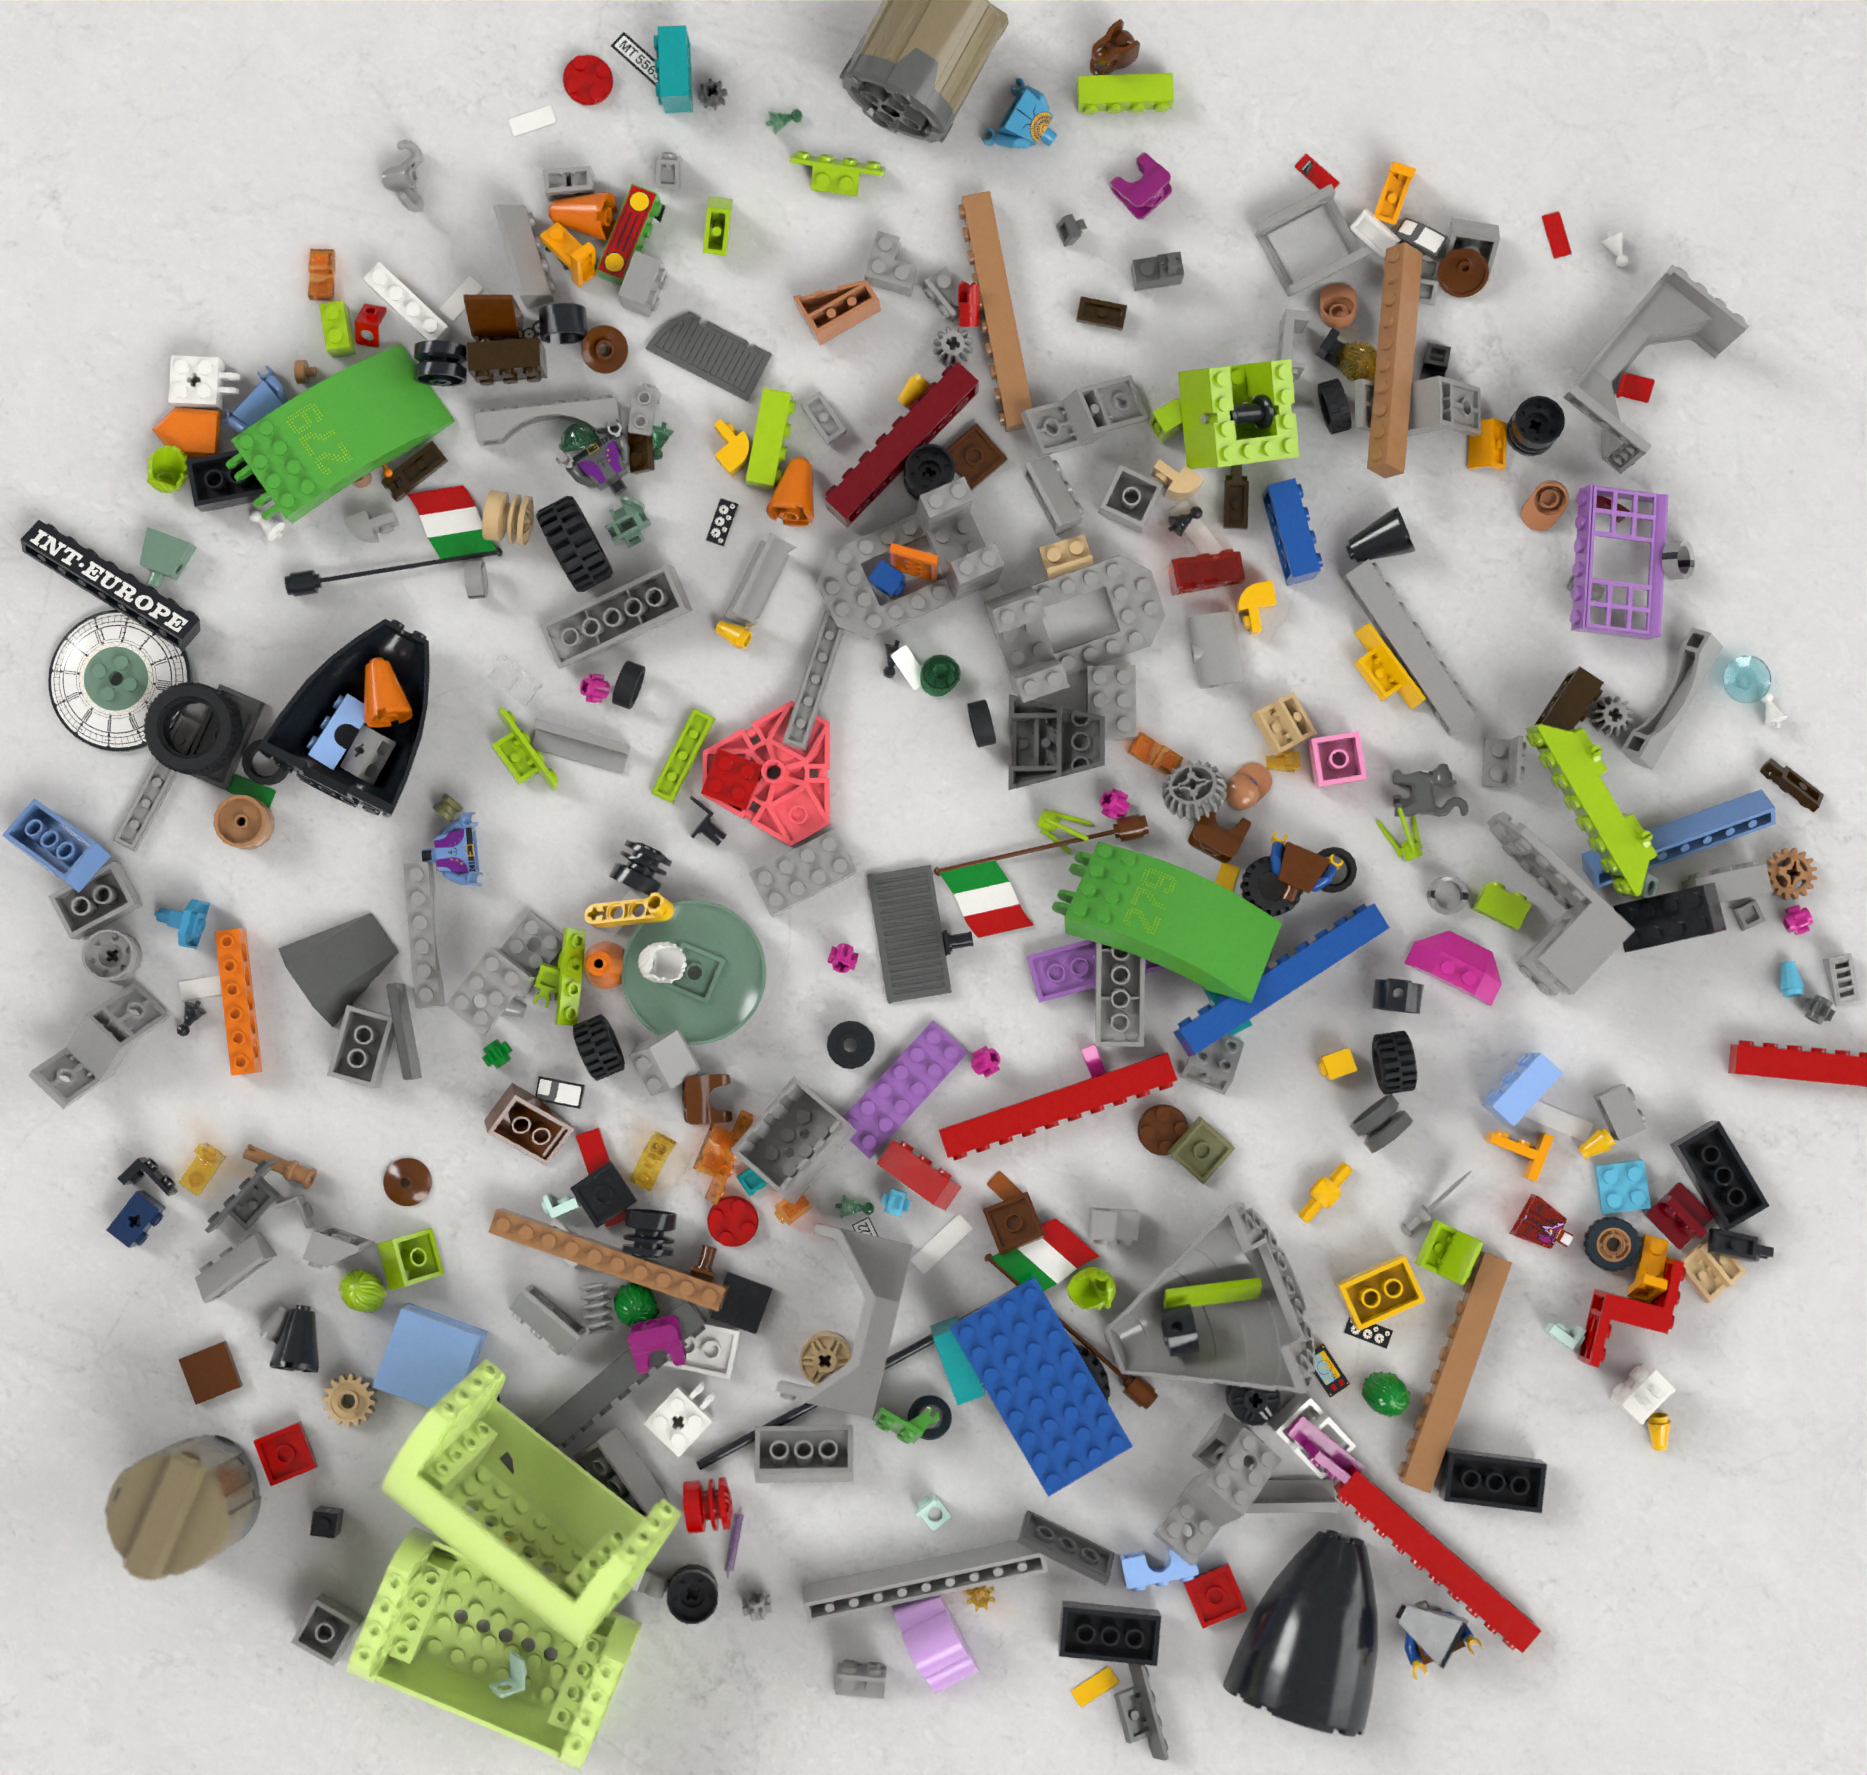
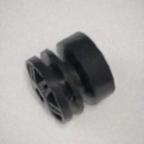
M1534 396L1526 399L1519 405L1507 423L1506 436L1508 443L1516 452L1525 456L1533 457L1543 454L1550 449L1564 429L1565 416L1563 410L1556 401L1549 397Z
M924 444L915 448L909 454L904 470V486L908 494L919 501L920 495L952 482L955 476V462L951 454L945 448L936 444ZM926 473L933 477L931 481H928V478L925 477Z
M626 840L624 845L634 851L632 855L621 851L620 854L628 860L627 865L615 863L609 877L648 896L654 892L658 893L662 884L654 879L653 876L655 873L666 876L667 872L658 868V866L662 863L670 867L672 861L662 852L644 843Z
M626 1209L625 1226L634 1228L635 1233L625 1234L623 1239L634 1241V1244H623L622 1251L644 1258L672 1256L674 1249L664 1247L663 1244H673L675 1239L664 1236V1231L676 1230L677 1214L660 1210Z
M1227 1385L1225 1390L1228 1407L1235 1417L1245 1424L1251 1426L1264 1425L1271 1421L1279 1411L1281 1399L1280 1392L1277 1389L1276 1391ZM1256 1393L1260 1400H1256L1255 1404H1252L1248 1399Z
M699 1564L685 1565L671 1576L668 1583V1608L678 1621L685 1624H699L706 1621L714 1613L718 1604V1583L714 1574L708 1568ZM689 1587L693 1590L698 1588L696 1596L692 1593L688 1595Z

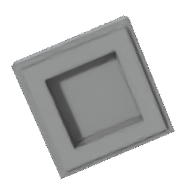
M1756 899L1731 909L1741 931L1766 921Z

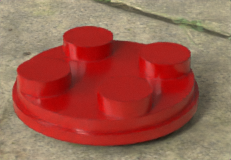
M578 55L566 66L563 73V85L566 93L573 101L581 105L592 106L603 102L610 95L613 87V75L607 63L601 58L593 55Z
M727 1196L719 1199L711 1207L707 1217V1226L711 1236L721 1245L737 1247L749 1242L754 1237L759 1223L755 1207L748 1200L739 1196Z

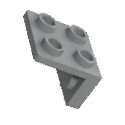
M1516 736L1511 740L1484 739L1481 786L1512 788L1520 784V781H1523L1525 768L1521 766L1522 757L1526 754V742H1523V736Z
M1227 1035L1223 1036L1196 1055L1190 1056L1182 1069L1180 1078L1225 1095L1234 1079L1244 1042Z
M843 1660V1663L838 1662L835 1694L884 1699L887 1667L882 1666L879 1662H868L867 1665L858 1664L855 1660Z

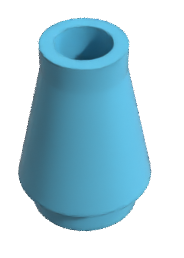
M1795 961L1780 963V992L1783 993V997L1803 995L1802 989H1804V985Z

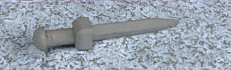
M1472 1170L1456 1181L1428 1208L1424 1205L1420 1206L1417 1210V1215L1406 1225L1402 1224V1233L1411 1236L1414 1234L1412 1231L1422 1222L1426 1223L1433 1218L1431 1211L1454 1191Z

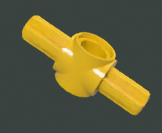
M1341 1162L1329 1178L1322 1176L1310 1189L1309 1195L1312 1198L1300 1210L1298 1216L1304 1222L1309 1223L1322 1207L1325 1209L1330 1208L1342 1194V1190L1339 1187L1352 1173V1168L1345 1162Z

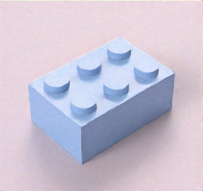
M1525 1053L1517 1061L1519 1066L1513 1072L1508 1071L1501 1078L1502 1084L1498 1089L1493 1088L1484 1097L1486 1102L1482 1106L1503 1125L1514 1127L1563 1074L1542 1053H1530L1529 1055Z

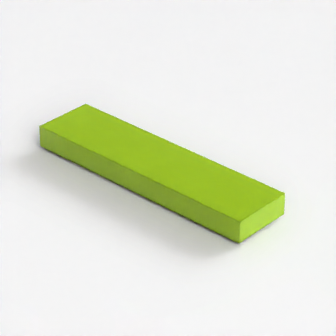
M693 708L651 794L671 804L674 803L716 720L714 717Z
M1260 1278L1165 1289L1163 1305L1164 1308L1186 1304L1196 1307L1259 1299L1262 1282Z

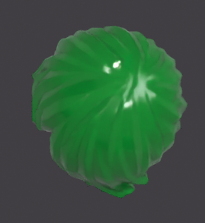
M633 1282L620 1285V1289H618V1293L614 1297V1308L618 1319L631 1328L635 1323L655 1319L660 1314L651 1289Z
M1382 1371L1379 1373L1373 1372L1369 1378L1366 1377L1364 1379L1362 1396L1375 1412L1391 1418L1392 1416L1396 1417L1402 1414L1407 1409L1410 1401V1391L1407 1390L1405 1384L1395 1374L1390 1372L1383 1373Z

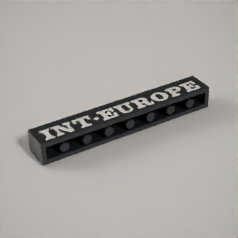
M38 520L21 538L22 552L182 651L200 632V619L194 612L184 610L173 599L160 595L152 586H146L139 582L134 575L124 573L113 562L103 560L92 549H86L79 545L74 538L66 537L58 532L53 525L45 524Z

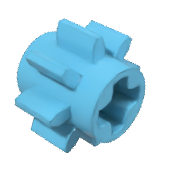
M890 1188L889 1194L884 1193L881 1205H885L884 1212L900 1217L903 1211L908 1212L911 1200L906 1199L908 1193Z

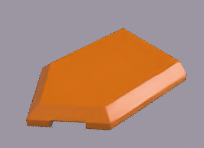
M175 407L152 431L164 445L171 447L176 445L181 452H184L189 457L219 454L221 411Z

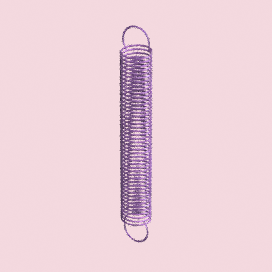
M741 1512L738 1515L735 1514V1517L739 1518L742 1515ZM744 1515L738 1520L736 1518L733 1522L734 1530L731 1531V1542L729 1541L731 1546L728 1547L729 1553L727 1552V1556L729 1557H726V1561H728L727 1563L725 1562L726 1569L732 1564L735 1565ZM734 1565L730 1569H728L727 1578L729 1576V1571L732 1569L734 1571Z

